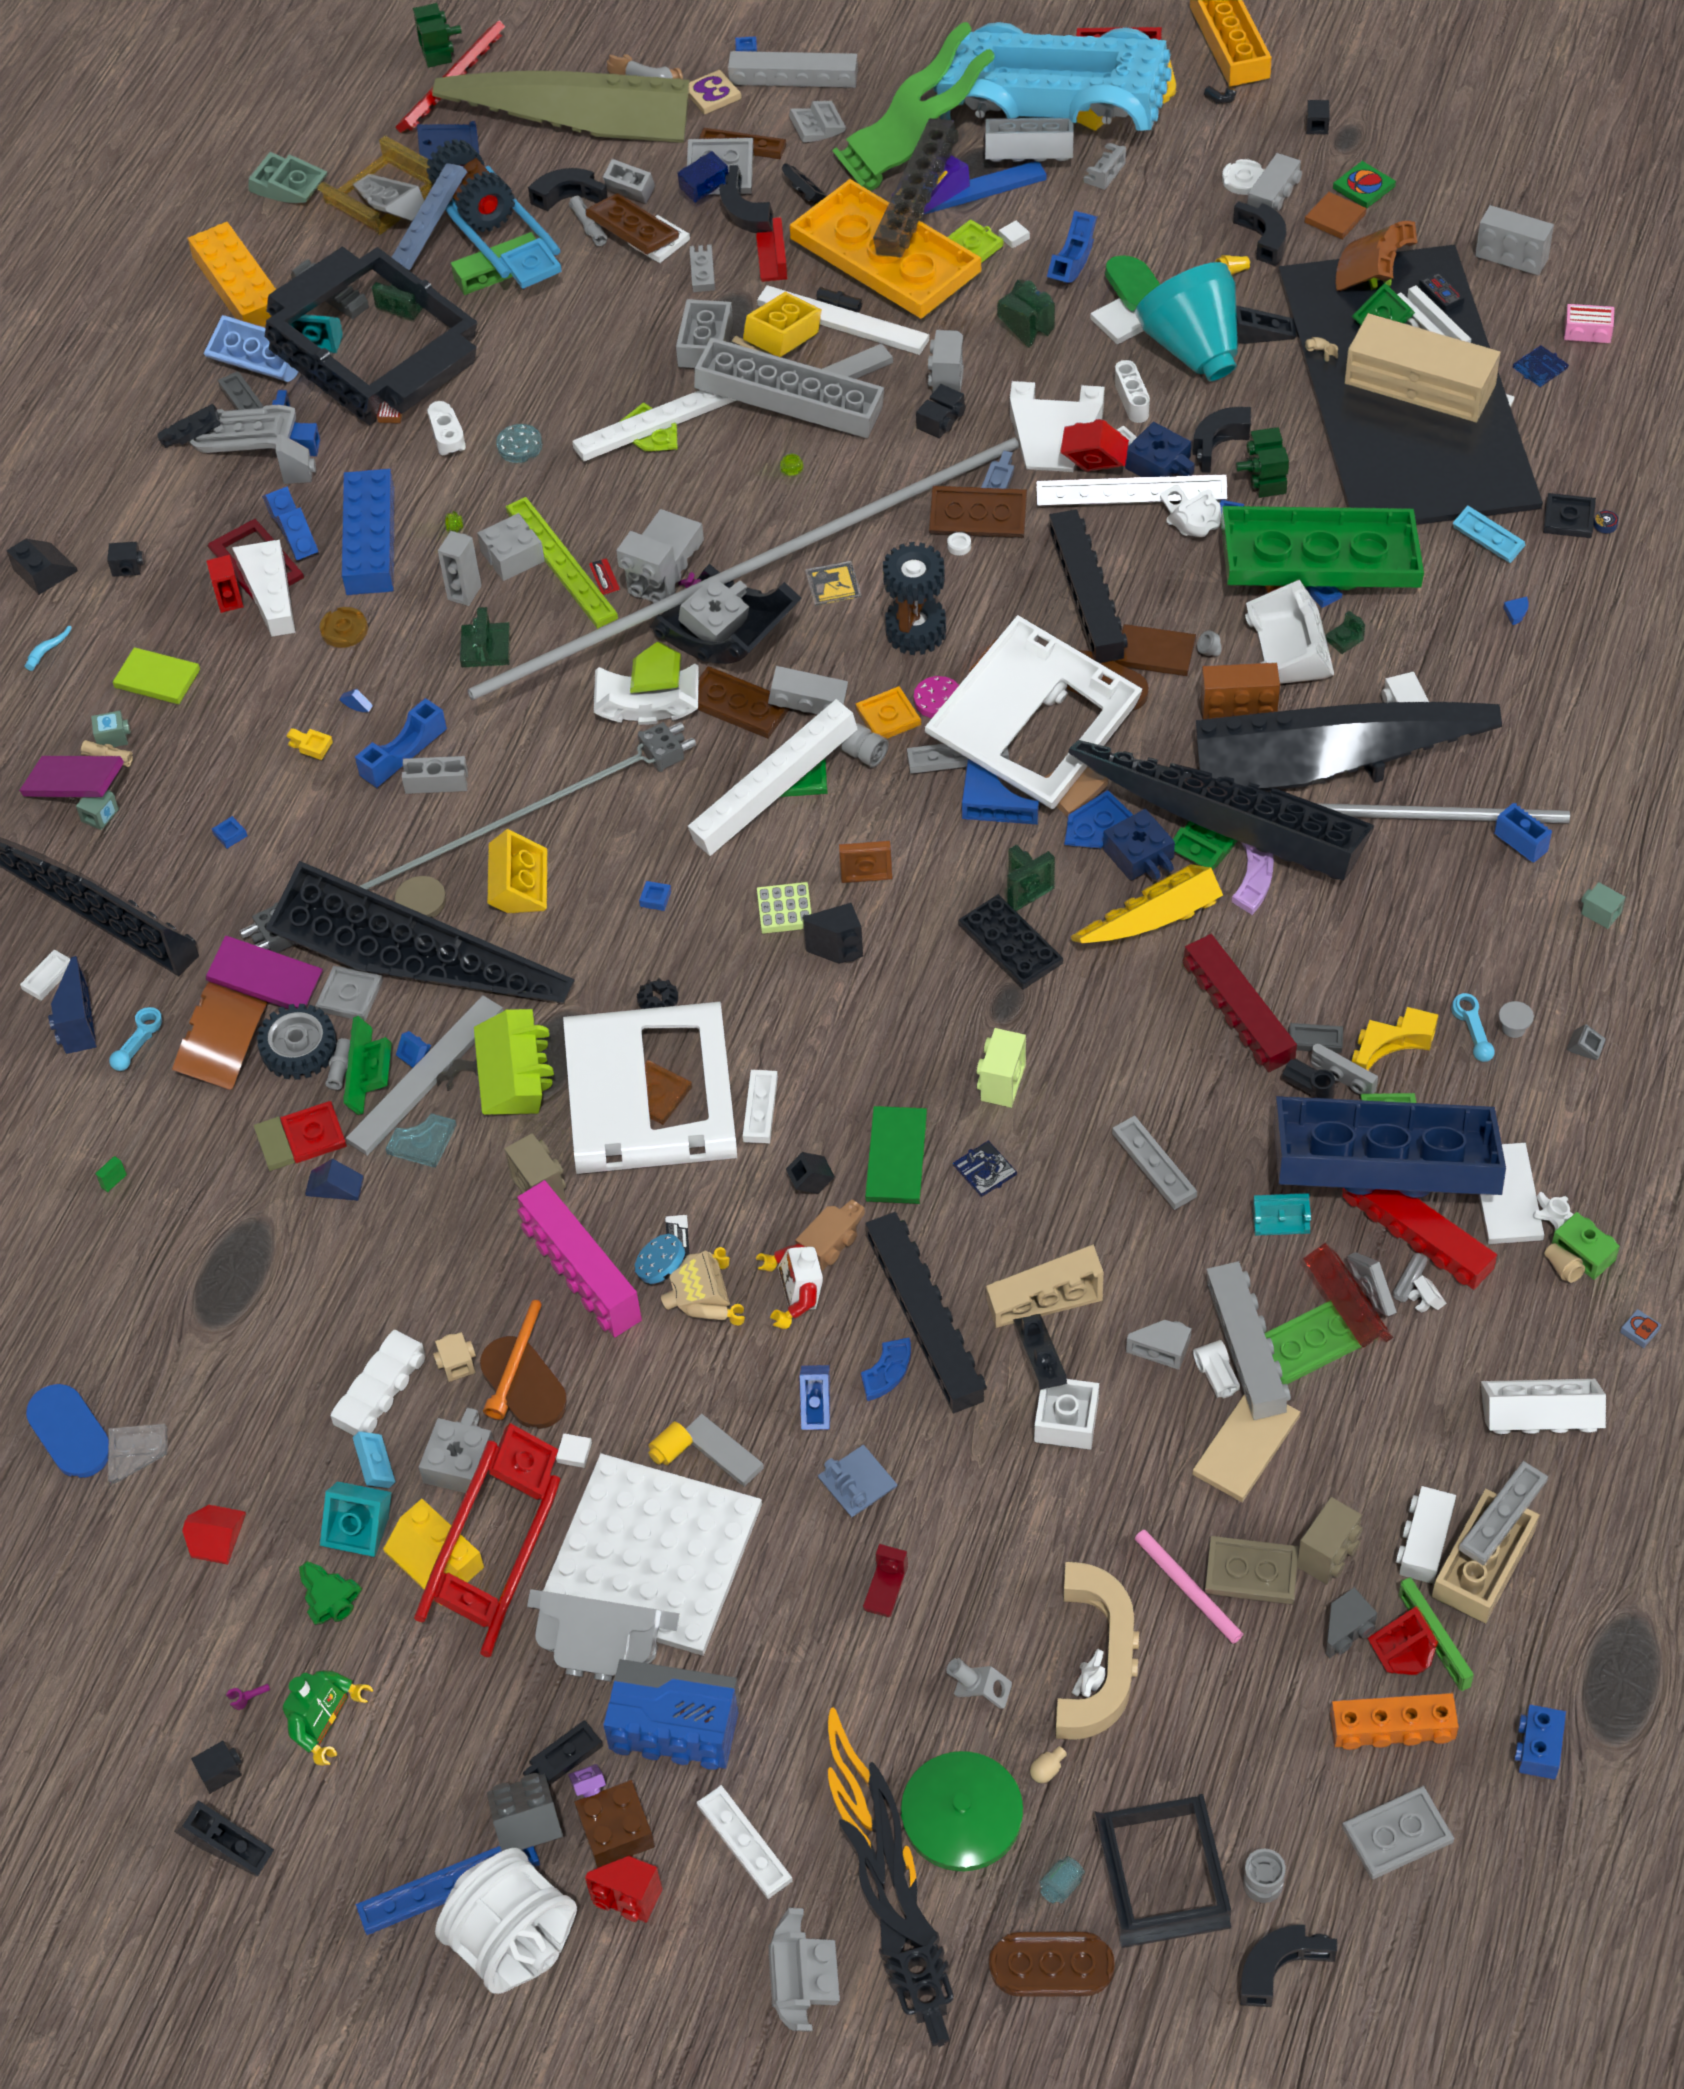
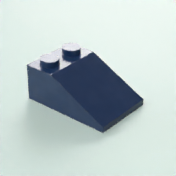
M77 956L71 957L52 1000V1014L48 1015L51 1030H54L57 1045H62L66 1054L97 1048L89 989Z

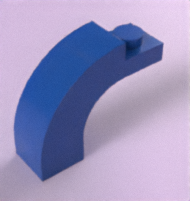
M1074 211L1065 245L1059 254H1052L1047 277L1067 283L1076 280L1086 264L1094 239L1092 236L1097 216Z
M278 390L276 400H273L272 405L291 407L287 390ZM294 422L290 439L308 448L310 456H317L320 445L317 423Z

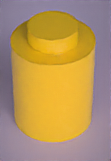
M673 1421L649 1443L650 1451L648 1453L658 1465L661 1463L669 1465L693 1443V1440L681 1424Z

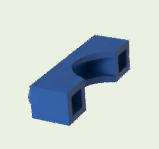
M426 698L408 712L402 731L393 741L383 746H378L372 742L355 756L359 776L376 788L379 787L403 766V759L413 758L447 729L443 710Z

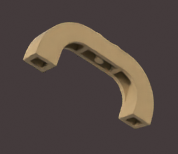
M1066 1562L1064 1602L1087 1603L1095 1606L1106 1616L1110 1629L1108 1673L1103 1688L1097 1694L1086 1699L1058 1698L1056 1739H1084L1108 1729L1119 1719L1125 1710L1130 1696L1131 1677H1137L1138 1659H1133L1132 1653L1133 1649L1139 1650V1631H1134V1611L1131 1599L1125 1588L1115 1577L1093 1565Z

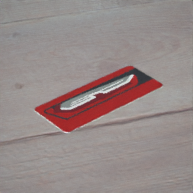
M607 559L589 564L603 595L620 590Z

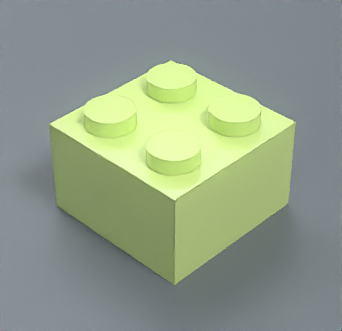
M995 1028L992 1037H987L984 1046L985 1058H980L977 1074L980 1076L977 1089L981 1090V1101L1012 1108L1026 1066V1035Z

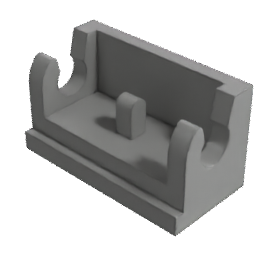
M1107 143L1105 148L1112 150L1113 153L1104 152L1094 167L1086 169L1089 174L1085 175L1084 183L1105 190L1126 163L1125 146L1120 147Z

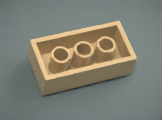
M1485 1489L1439 1573L1432 1593L1433 1598L1484 1623H1487L1536 1530L1540 1515L1526 1509L1483 1566L1458 1549L1461 1542L1498 1495L1488 1489Z

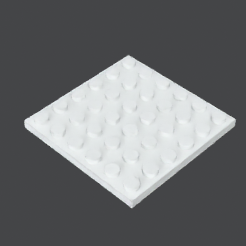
M600 1454L543 1591L679 1613L677 1631L658 1628L656 1642L704 1656L761 1509L762 1500Z

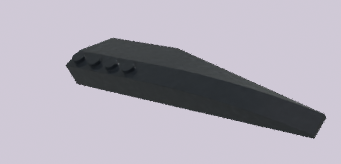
M1077 740L1068 751L1070 755L1111 781L1177 816L1256 847L1260 852L1272 853L1284 861L1296 862L1308 870L1320 871L1336 880H1345L1352 871L1375 827L1371 823L1272 788L1271 792L1259 790L1260 785L1249 782L1248 786L1236 784L1234 778L1225 776L1215 779L1212 778V773L1174 763H1170V766L1167 767L1157 764L1158 759L1148 757L1147 761L1139 760L1133 757V753L1126 751L1111 753L1110 747Z
M0 837L1 868L179 977L199 957L196 948L197 943L190 935H183L172 924L160 921L151 911L146 912L142 910L133 900L124 899L84 874L44 854Z
M302 861L298 862L265 928L267 931L361 971L563 1004L575 982L573 978Z

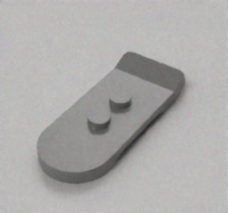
M268 405L263 408L224 411L218 409L220 426L191 440L190 443L196 450L202 453L265 448L276 449L277 434H282L290 439L296 419L295 408L283 405Z

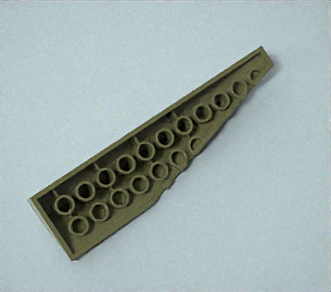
M506 71L435 78L432 95L455 102L465 100L469 105L478 107L479 104L489 106V110L496 112L499 109L508 111V115L540 123L544 120L550 121L553 126L561 127V125L570 126L573 131L582 132V130L591 131V135L597 137L684 143L689 106V80L570 71Z

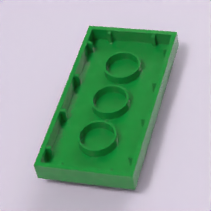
M1222 507L1221 529L1228 585L1286 586L1300 580L1305 588L1308 586H1335L1341 590H1351L1356 587H1422L1424 569L1414 509Z

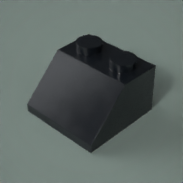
M24 539L6 550L13 570L38 595L78 571L77 567L50 542Z
M852 903L802 917L806 952L838 964L847 961L851 962L863 957L862 928Z

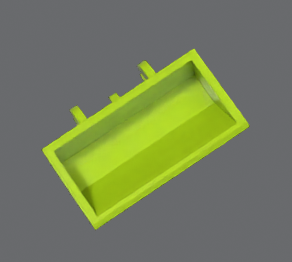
M533 1009L505 1010L474 1026L482 1113L539 1114L542 1091L552 1086V1079L540 1077L554 1075V1070L550 1065L539 1064L547 1061L546 1054L538 1052L545 1050L548 1042L536 1039L549 1037V1030L544 1026L534 1025Z

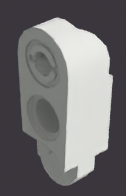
M443 401L432 403L427 412L440 455H448L449 452L465 450L463 430L453 408Z

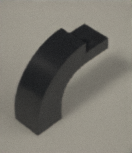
M730 165L729 174L725 176V185H719L720 196L728 217L743 230L752 233L772 232L774 214L770 202L756 203L743 199L741 197L742 175L739 166Z
M564 168L551 171L536 179L528 187L530 204L547 212L559 201L574 196H580L594 203L608 198L606 184L596 181L594 172L580 168Z
M1238 201L1234 206L1233 223L1253 230L1262 236L1257 242L1256 259L1276 267L1285 252L1286 224L1284 219L1275 209L1264 203L1257 208Z
M1251 407L1224 408L1213 412L1200 422L1194 433L1193 455H1197V463H1202L1201 473H1211L1212 451L1218 444L1228 440H1250Z
M1305 1925L1286 1926L1266 1935L1254 1946L1246 1959L1240 1986V2005L1272 2007L1273 1979L1278 1970L1285 1964L1296 1960L1335 1962L1337 1939L1330 1938L1325 1934H1314L1311 1937H1305Z

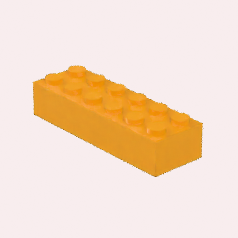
M1190 0V9L1229 87L1270 78L1272 57L1242 0Z
M225 222L188 237L194 261L235 319L265 328L266 320L272 317L266 312L268 295L274 292L276 288L230 224Z

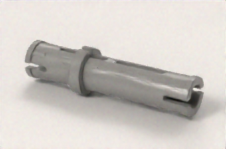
M580 196L572 197L569 206L583 224L585 233L591 236L597 246L604 245L607 242L605 239L608 238L601 229V225L586 216L587 206Z

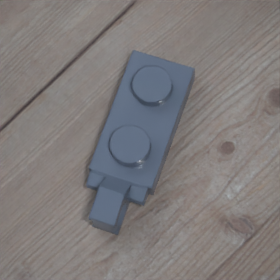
M1004 450L999 462H991L981 488L1008 489L1015 467L1011 465L1013 452Z

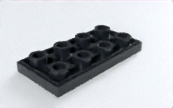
M999 894L958 919V925L1022 990L1063 964V957Z

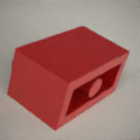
M230 555L206 560L220 613L243 608Z

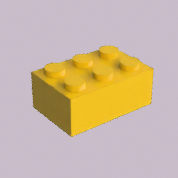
M783 292L746 316L743 340L769 352L771 355L782 357L818 333L822 309L787 292Z

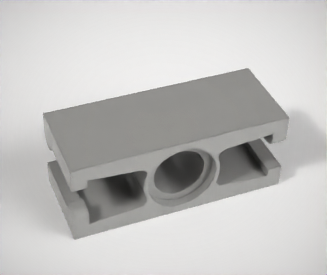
M465 756L403 759L404 772H402V781L405 794L467 791L466 777H468V768Z

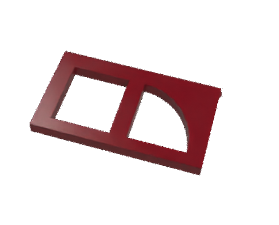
M256 518L208 544V548L217 558L230 555L237 582L252 599L250 589L246 585L236 560L226 550V547L254 532L264 542L275 541ZM283 551L285 567L290 571L287 573L289 587L304 579V575Z

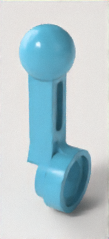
M1459 994L1452 1002V1013L1456 1018L1467 1022L1474 1043V1057L1482 1062L1490 1061L1494 1057L1495 1050L1493 1045L1487 1041L1478 1015L1479 1003L1471 994ZM1460 1001H1469L1473 1009L1471 1011L1463 1010L1460 1007Z
M147 1007L136 1013L135 1022L137 1030L122 1048L113 1052L109 1058L110 1066L114 1070L123 1071L127 1069L131 1058L152 1037V1033L160 1028L162 1016L158 1009ZM147 1020H155L152 1024H143Z

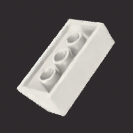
M1596 1379L1481 1381L1485 1423L1489 1430H1493L1494 1433L1508 1434L1510 1430L1538 1433L1539 1429H1551L1552 1432L1564 1433L1568 1429L1595 1432L1597 1428H1606V1394Z

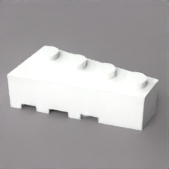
M280 540L232 547L237 566L244 577L247 587L250 589L271 636L295 633L285 561Z

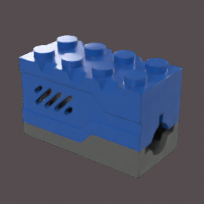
M619 1659L603 1725L609 1750L619 1755H629L632 1751L642 1752V1756L649 1760H658L662 1755L669 1756L672 1762L679 1765H687L689 1761L694 1760L700 1761V1765L706 1769L716 1770L718 1767L726 1769L741 1704L737 1678Z

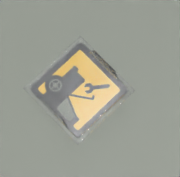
M852 561L805 570L815 606L862 597Z

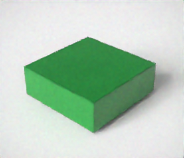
M116 1156L112 1157L95 1173L101 1188L107 1193L127 1175L122 1161Z

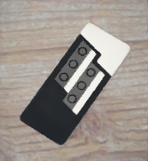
M687 1215L667 1216L665 1218L666 1234L675 1235L683 1243L682 1246L685 1248L684 1260L690 1255Z

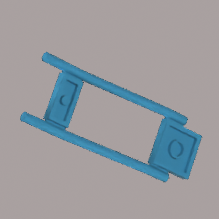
M490 166L485 167L489 172L495 173ZM452 199V202L448 203L445 211L493 264L502 278L508 277L511 273L520 287L524 289L562 272L560 263L554 257V255L556 256L561 252L560 248L516 199H512L515 202V206L512 209L540 238L501 254L500 258L458 213L455 200Z

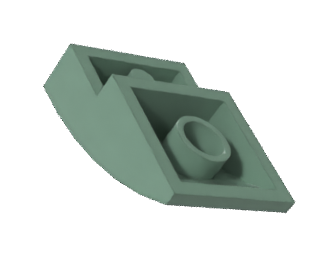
M269 152L250 176L249 191L281 202H307L327 176V171L290 154L285 159Z

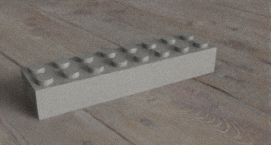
M712 337L695 367L694 388L864 438L869 437L883 407L884 387Z

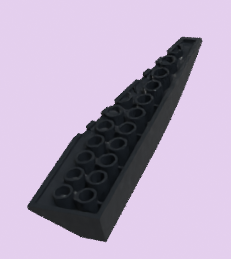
M1464 702L1350 704L1196 720L1200 770L1212 773V778L1215 779L1225 776L1234 778L1236 784L1248 786L1249 782L1260 785L1259 790L1269 791L1272 788L1279 790L1312 785L1314 780L1323 778L1325 781L1334 778V774L1347 770L1348 773L1358 771L1359 767L1367 764L1373 766L1375 763L1388 762L1411 755L1413 750L1423 748V750L1434 748V744L1446 740L1448 743H1451L1466 734L1474 736L1502 727L1500 704Z

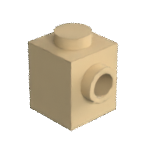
M462 1332L449 1334L435 1341L438 1352L433 1353L438 1369L444 1367L448 1382L475 1373L471 1358L476 1355L471 1341L465 1342Z

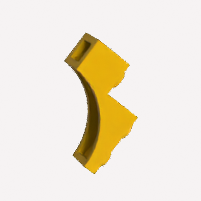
M1407 1007L1405 1016H1399L1397 1026L1369 1020L1367 1029H1361L1358 1040L1361 1048L1360 1051H1354L1352 1062L1369 1071L1379 1059L1395 1051L1404 1049L1430 1051L1436 1031L1438 1014Z

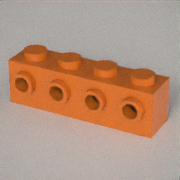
M1453 1693L1332 1701L1330 1711L1335 1747H1343L1348 1750L1357 1749L1363 1745H1373L1374 1747L1382 1748L1393 1743H1404L1405 1745L1413 1746L1423 1741H1434L1435 1743L1443 1744L1456 1739L1459 1728Z

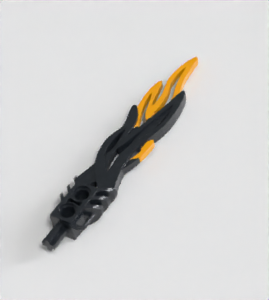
M832 1707L828 1717L832 1756L839 1771L848 1782L857 1805L847 1794L832 1767L828 1769L829 1786L841 1817L839 1820L840 1831L859 1860V1879L864 1899L881 1925L882 1949H879L882 1960L886 1962L883 1964L885 1972L891 1977L888 1978L890 1987L897 1993L903 2012L906 2015H914L917 2024L925 2022L932 2046L938 2045V2047L944 2046V2043L950 2042L943 2016L947 2015L946 2004L951 2003L954 1998L947 1976L949 1964L947 1960L943 1963L945 1954L943 1946L938 1948L940 1941L939 1933L929 1924L917 1905V1879L914 1861L908 1846L904 1847L902 1854L900 1817L889 1786L873 1762H870L868 1770L855 1754L835 1708ZM836 1734L849 1761L870 1789L876 1823L867 1809L865 1798L858 1782L843 1763L836 1746ZM838 1794L861 1825L872 1832H876L877 1856L870 1840L848 1814ZM885 1803L888 1806L893 1819L895 1829V1844ZM885 1859L904 1918L894 1910L884 1892L886 1886ZM866 1867L868 1868L873 1878V1881L876 1885L879 1900L875 1896L871 1888ZM907 1869L910 1872V1889L905 1878ZM906 1943L916 1948L903 1952ZM915 1966L925 1968V1971L921 1974L910 1972L911 1968ZM943 1984L948 1996L947 1998L944 1997L942 1991ZM923 1995H932L935 1998L930 2003H922L919 2000ZM906 1999L910 2001L912 2006L911 2009L908 2008Z

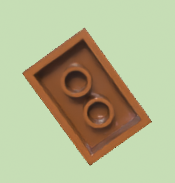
M1277 663L1202 666L1200 700L1203 719L1278 712L1280 680Z

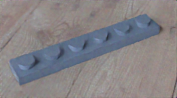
M446 163L395 250L392 258L406 269H411L467 171L463 166Z

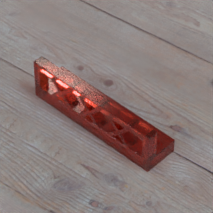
M1325 1242L1303 1258L1363 1348L1378 1337H1381L1386 1342L1394 1338L1334 1249Z

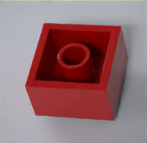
M1102 419L1089 423H1075L1074 425L1064 427L1060 453L1085 472L1122 467L1126 463L1129 440Z

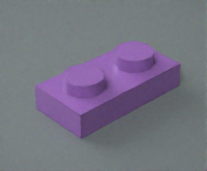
M597 1764L568 1774L577 1796L583 1794V1797L593 1796L601 1791L600 1787L606 1785Z

